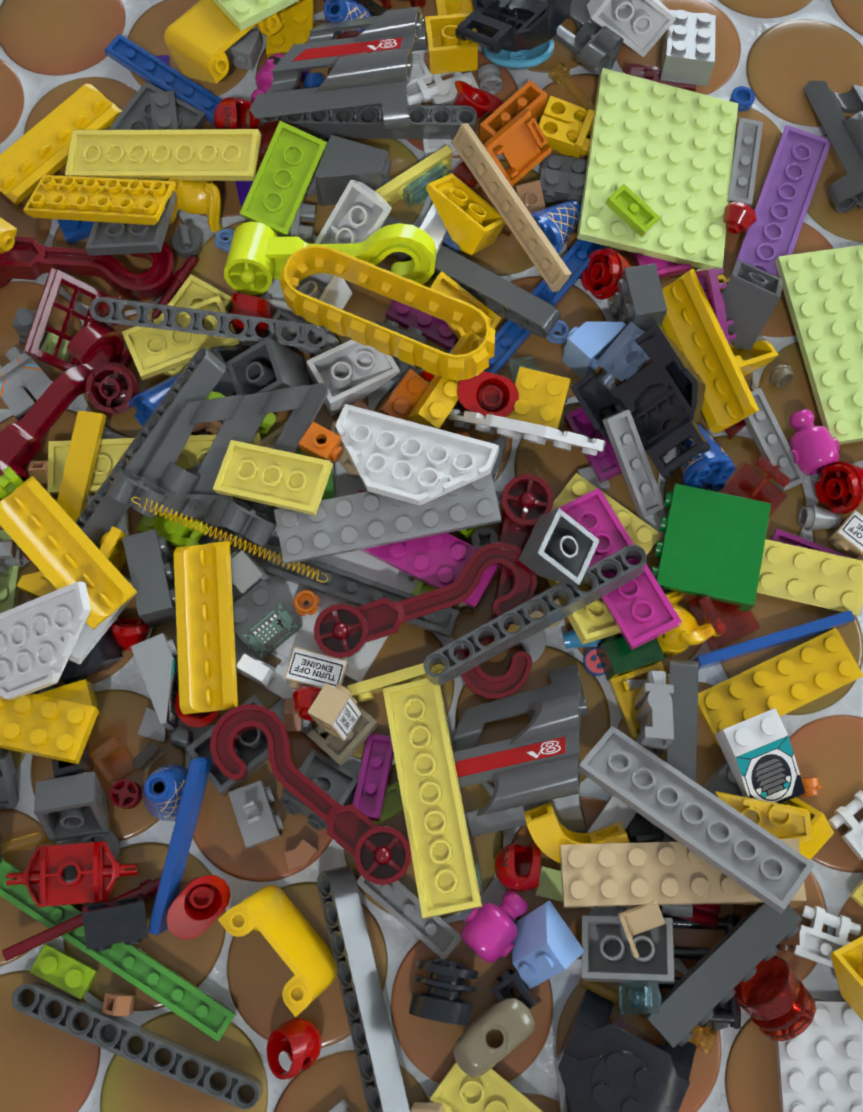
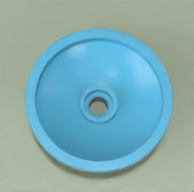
M553 39L531 50H521L518 52L501 49L498 54L490 52L488 47L483 46L484 55L493 64L509 70H526L544 63L554 51Z

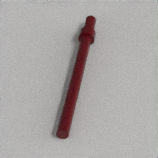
M190 255L181 270L178 269L172 277V283L157 304L168 305L199 262L197 258ZM157 308L152 312V320L159 318L162 314L160 309ZM129 348L126 349L117 362L125 367H128L133 359Z
M161 877L153 881L151 879L139 883L140 887L109 901L143 895V898L149 899L157 895L156 892L158 891ZM82 913L3 949L2 953L5 960H11L84 926Z

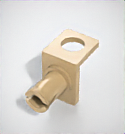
M656 900L640 906H626L627 911L618 914L635 958H638L639 954L632 936L665 923Z

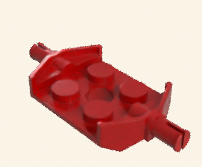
M104 841L39 846L32 855L27 870H23L20 873L6 874L7 879L18 878L16 880H6V885L23 884L27 886L29 894L37 907L107 902L121 876H137L139 874V870H127L139 868L138 862L131 864L118 863L108 843ZM73 865L77 868L78 875L73 882L68 883L63 878V872L66 867Z

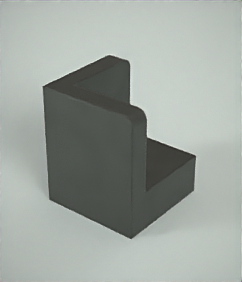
M639 813L635 814L627 826L630 843L664 838L663 830Z

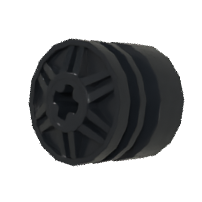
M418 959L417 968L429 971V975H415L414 980L427 987L426 991L412 992L409 1014L438 1022L470 1025L473 1003L462 999L461 993L476 991V986L463 983L464 978L477 979L479 971L471 969L463 963L446 959Z

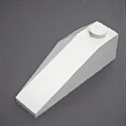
M350 180L314 244L361 243L381 228L392 208L381 195L366 184Z

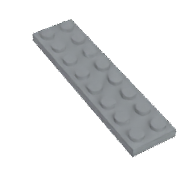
M492 473L420 506L367 491L321 500L316 516L284 508L274 510L283 563L285 565L501 522Z
M613 726L610 727L578 766L579 772L781 915L815 866V863Z

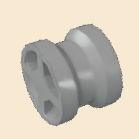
M486 64L478 69L479 89L493 95L502 90L503 82L500 78L501 71L499 66Z
M488 527L479 528L472 535L471 545L478 549L489 543H498L496 532Z

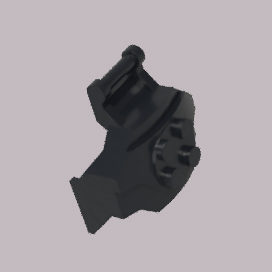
M472 0L473 12L457 26L455 36L462 41L470 40L488 47L489 51L498 54L501 49L511 52L531 50L550 41L557 34L556 28L571 15L570 5L572 0H547L546 3L538 0Z
M656 324L635 339L637 345L642 348L652 362L630 379L614 388L613 393L592 372L570 388L596 431H599L610 444L611 442L602 420L629 409L644 450L661 476L667 479L673 475L672 472L701 452L703 454L706 453L711 447L697 426L700 420L701 408L703 407L706 385L699 374L696 373L685 354L678 349L663 329ZM689 437H692L695 442L693 446L668 463L664 462L662 458L664 454Z
M587 988L562 1043L557 1059V1066L571 1105L569 1112H678L690 1085L689 1077L697 1046L688 1041L681 1047L677 1044L673 1048L665 1041L662 1050L613 1023L608 1024L614 1002Z

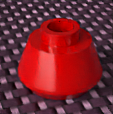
M732 202L725 207L723 222L727 224L726 230L730 233H743L757 220L756 212L744 203Z
M137 617L121 618L115 621L111 627L117 644L128 651H132L131 646L145 641L150 630V626Z
M301 686L293 692L294 709L299 713L301 719L314 721L308 714V710L322 689L312 686Z

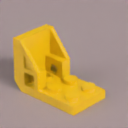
M112 526L109 533L106 532L103 535L99 550L121 572L127 561L122 539L126 535L122 530ZM41 571L23 575L16 585L33 599L57 590Z

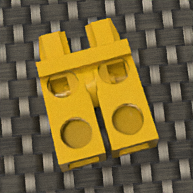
M550 95L539 123V127L548 141L544 146L549 145L551 149L565 156L579 158L580 155L588 156L590 139L587 136H591L594 110L589 109L587 111L580 106Z

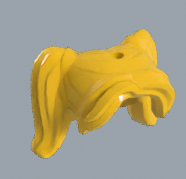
M168 179V181H175L174 191L177 196L169 225L176 220L178 210H182L190 214H206L208 225L212 232L217 233V231L222 229L220 225L221 196L217 185L213 181Z
M672 590L664 593L682 621L681 626L665 633V637L663 635L657 637L664 655L676 656L685 651L689 645H697L708 640L711 636L717 637L721 635L723 631L722 626L714 623L698 626L694 616L686 609L677 605L682 599L683 593Z

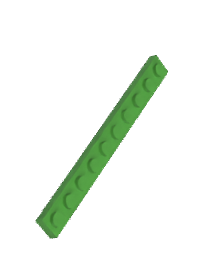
M2 858V863L0 864L1 897L47 928H51L82 913V910L73 904L37 907L29 894L27 886L23 884L6 885V880L18 879H7V873H20L23 871ZM84 926L61 936L218 1042L222 1039L237 1014L135 945H125L122 942L112 944V948L105 951L96 952L93 948L87 950Z

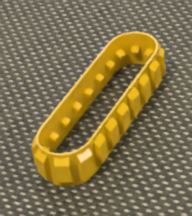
M321 245L305 246L295 251L288 258L285 267L281 269V289L287 306L296 315L302 316L306 321L317 326L326 327L329 331L352 338L355 342L371 346L381 353L395 356L400 361L412 366L421 367L424 371L457 381L470 379L489 367V359L494 357L495 329L491 328V319L481 309H477L460 299L423 286L418 282L354 258L339 250ZM326 273L337 276L473 332L480 337L478 338V348L467 354L460 355L442 352L305 295L296 290V287L299 286V283L304 278L312 274Z

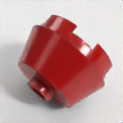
M611 248L595 250L588 256L591 260L587 271H582L583 287L600 300L614 297V292H617L618 280L621 279L624 268L631 267V264Z
M837 461L821 470L823 473L821 474L820 481L815 483V492L818 501L825 503L831 509L830 512L847 514L863 503V468L843 461Z

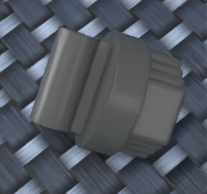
M181 224L177 227L178 231L173 235L172 245L180 257L186 259L190 255L196 257V254L198 255L201 252L200 236L194 229L188 228L186 224Z

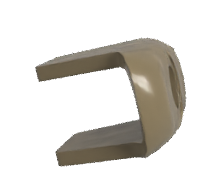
M516 998L506 999L500 1003L492 1004L470 1022V1025L465 1027L462 1035L455 1042L453 1053L459 1068L472 1078L481 1077L504 1059L533 1032L535 1022L529 1008ZM491 1029H498L503 1034V1043L498 1048H491L486 1043V1034Z

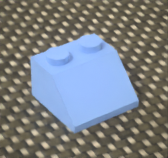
M585 322L580 328L574 327L566 337L567 343L563 348L562 362L581 379L590 372L593 373L600 366L596 363L627 325L624 322Z
M550 900L514 922L518 927V935L513 942L515 946L512 948V964L529 989L564 971L585 952Z

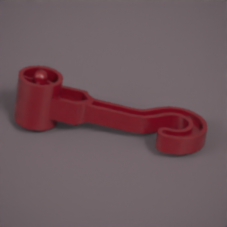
M15 236V243L12 249L0 254V288L7 286L12 279L36 280L40 275L49 273L50 269L53 268L69 275L100 277L126 298L148 300L163 294L172 283V277L175 274L172 251L165 241L163 242L161 252L130 254L136 258L147 259L153 264L150 270L143 274L129 272L118 260L110 255L89 256L86 249L46 247L40 245L32 237Z
M95 321L82 328L73 337L67 346V352L82 362V364L62 373L51 383L20 421L7 425L0 433V476L4 474L3 470L10 466L23 482L29 479V473L24 469L39 453L43 436L79 395L86 392V381L92 370L103 363H117L124 348V339L121 333L105 322Z
M522 474L514 477L506 484L497 500L501 515L498 543L511 544L523 551L539 516L551 511L553 507V493L550 486L542 478L533 474ZM503 566L500 568L494 600L507 595L512 589L513 577L510 571ZM492 613L490 619L486 623L490 622L491 620L497 617ZM507 625L505 627L506 631L509 629L510 625ZM487 637L482 639L480 644L488 646L494 640ZM460 651L457 654V659L464 660L469 657L470 653ZM520 651L511 656L507 671L499 677L485 674L481 670L480 665L460 675V679L475 695L485 699H502L516 693L526 683L532 668V658L527 652Z
M504 542L487 544L474 552L463 567L457 580L448 586L398 602H393L386 597L355 608L346 604L329 606L316 618L313 628L314 638L319 648L327 655L340 659L350 658L359 653L366 643L398 633L402 623L453 607L466 600L478 586L485 570L494 565L505 567L513 577V585L510 592L505 596L497 598L492 603L491 611L493 615L499 617L534 597L537 575L519 561L522 550L517 546Z
M245 704L230 709L219 718L212 730L210 750L214 763L226 777L233 781H241L248 774V766L237 755L235 748L239 735L249 729H258L264 732L268 741V759L274 776L288 791L327 823V835L354 857L357 870L364 879L373 884L387 885L396 882L406 873L411 861V850L403 834L392 827L378 826L353 804L340 805L299 771L293 764L287 728L275 712L262 705Z

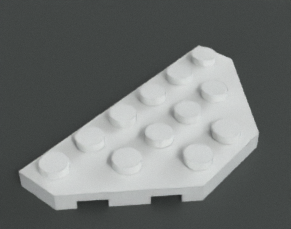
M348 404L344 405L335 425L336 431L341 436L342 443L367 491L419 506L491 474L499 453V445Z
M452 409L448 415L449 420L455 421L454 426L469 429L470 425H475V430L494 434L495 430H497V434L517 440L520 439V435H523V439L532 443L545 445L546 441H551L556 448L570 451L572 446L582 448L581 453L597 456L598 451L604 452L606 445L604 440L589 439V437L568 431L563 433L552 427L486 414L485 417L480 413L460 412V410Z
M75 582L0 613L1 697L4 699H16L58 683L91 612L85 582Z

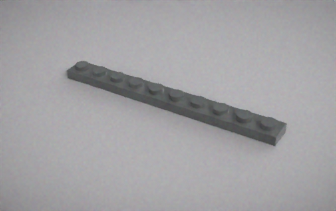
M212 525L211 534L217 527L216 536L222 529L221 538L223 534L227 531L226 539L232 533L231 541L233 540L235 535H237L236 543L240 537H242L241 545L245 539L247 540L246 547L248 543L251 541L248 538H246L243 534L237 533L235 531L223 527ZM209 530L206 536L201 537L199 544L223 542L225 535L219 541L220 534L214 539L215 532L209 537ZM234 539V541L230 545V555L235 551L240 552L241 550H244L245 543L243 544L241 549H239L240 541L238 542L237 546L234 547ZM267 543L265 555L271 549V555L276 551L275 559L280 553L281 560V548ZM254 548L250 552L267 574L357 606L386 597L393 602H398L416 596L314 559L300 562V567L303 563H305V568L308 565L310 566L309 572L313 567L315 568L314 573L319 569L318 580L326 581L327 577L324 574L328 576L327 582H319L316 580L318 571L314 578L311 579L313 570L306 577L308 568L302 575L303 566L299 573H297L298 565L292 571L294 563H292L288 570V564L282 567L283 560L277 565L279 556L275 563H273L274 555L268 561L269 553L263 560L264 551L259 558V550L255 555H253ZM447 608L405 623L450 638L459 615V610Z

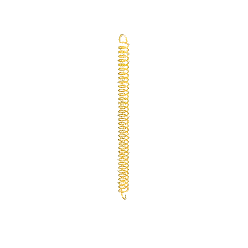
M148 498L146 499V503H145V507H144V510H145V511L147 510V509H146V505H147ZM151 501L149 509L150 513L155 509V515L160 511V517H162V515L165 513L164 518L167 519V517L170 515L169 520L172 521V519L175 517V523H177V521L180 518V525H182V523L185 520L184 527H187V525L190 522L189 529H192V527L195 524L194 531H196L200 526L199 533H201L205 528L204 535H206L210 530L209 537H211L215 532L214 539H216L220 534L219 541H221L225 535L224 541H227L230 537V545L235 539L234 547H236L238 542L240 541L239 549H241V547L245 543L243 551H246L250 544L248 553H250L254 548L253 555H255L259 550V558L264 551L263 560L269 553L268 561H270L272 556L274 555L273 563H275L279 556L277 565H279L283 560V557L280 560V553L277 555L275 559L276 551L273 552V554L271 555V549L265 555L266 547L261 552V545L256 550V543L251 548V541L248 543L246 547V539L241 545L242 537H240L236 543L237 535H235V537L231 541L232 533L226 539L227 531L223 534L221 538L222 529L216 536L217 527L211 534L212 525L206 532L208 525L207 523L201 530L203 523L202 521L196 528L198 521L197 519L191 526L193 517H191L188 523L186 524L188 515H186L183 521L181 522L183 513H181L178 519L176 520L178 511H176L173 517L171 518L173 509L170 510L166 517L168 507H166L164 512L161 514L163 505H161L159 510L156 512L158 503H156L155 507L151 510L153 501ZM297 562L296 565L295 563L293 564L292 571H294V569L298 565L297 573H299L300 569L303 566L302 575L308 568L306 577H308L311 571L313 570L311 579L314 578L315 574L318 571L316 580L323 583L328 581V576L326 574H324L327 577L326 581L318 580L319 569L316 570V572L314 573L315 568L313 567L309 572L310 566L308 565L305 568V563H303L301 567L300 562Z

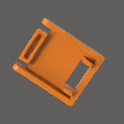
M529 109L522 110L483 144L511 186L516 184L552 152L549 145L544 146L548 141L536 119L530 117L531 112ZM502 153L503 157L509 165V168L506 171L504 170L496 155H500Z

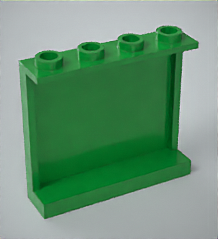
M675 483L672 491H667L663 507L668 509L666 516H662L659 531L663 532L662 541H657L654 556L658 557L657 567L652 566L651 573L663 589L738 605L737 610L749 612L755 606L771 503Z

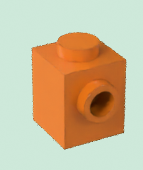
M315 422L311 423L298 443L301 453L305 456L328 460L331 463L338 462L344 452L341 436Z

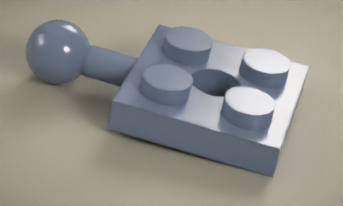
M632 321L596 362L607 371L600 379L606 388L615 377L624 383L637 374L650 359L635 342V339L645 332Z

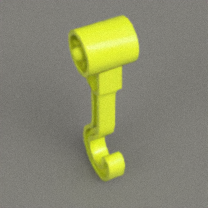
M247 222L236 227L224 268V278L234 290L247 295H258L269 290L273 280H280L281 269L285 267L288 258L295 251L305 246L321 245L339 250L373 265L379 264L387 255L393 252H404L413 259L394 263L391 266L390 272L424 284L434 274L437 249L433 239L424 230L414 225L402 223L386 225L361 243L309 244L299 237H278L274 230L262 223Z

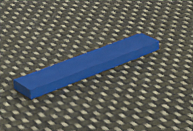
M120 33L105 48V54L153 86L163 91H174L176 98L206 113L207 121L215 126L213 113L222 99Z
M848 610L702 654L693 661H699V670L830 631L834 628L846 626L854 621L855 618L852 611Z
M200 757L192 759L190 762L148 927L149 933L159 935L168 930L166 921L168 909L179 893L212 759Z

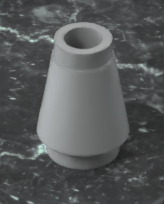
M810 504L800 509L798 524L807 531L837 529L841 524V515Z

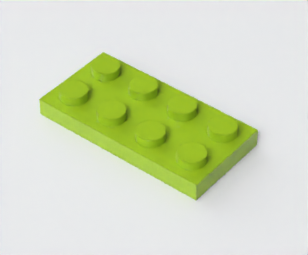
M279 121L240 211V216L252 222L269 226L275 232L287 237L327 146V142Z

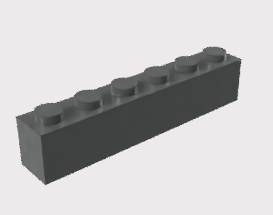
M757 903L643 1016L673 1048L677 1044L680 1047L683 1046L693 1036L691 1030L698 1023L704 1025L712 1018L715 1013L712 1009L720 1001L724 1004L736 993L734 987L741 980L747 982L756 974L757 969L755 966L763 959L765 961L771 959L778 951L776 946L783 939L789 940L799 931L797 925L803 919L789 904L781 915L766 903Z

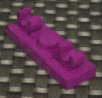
M715 267L696 270L695 273L730 346V340L735 339L737 336L736 334L728 333L727 327L734 324V321L726 320V305L720 289L727 286V283H719L718 274L723 273L724 269H716Z

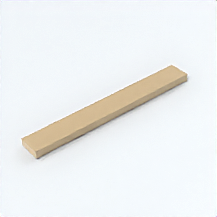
M468 123L461 124L451 142L552 292L559 291L572 273Z

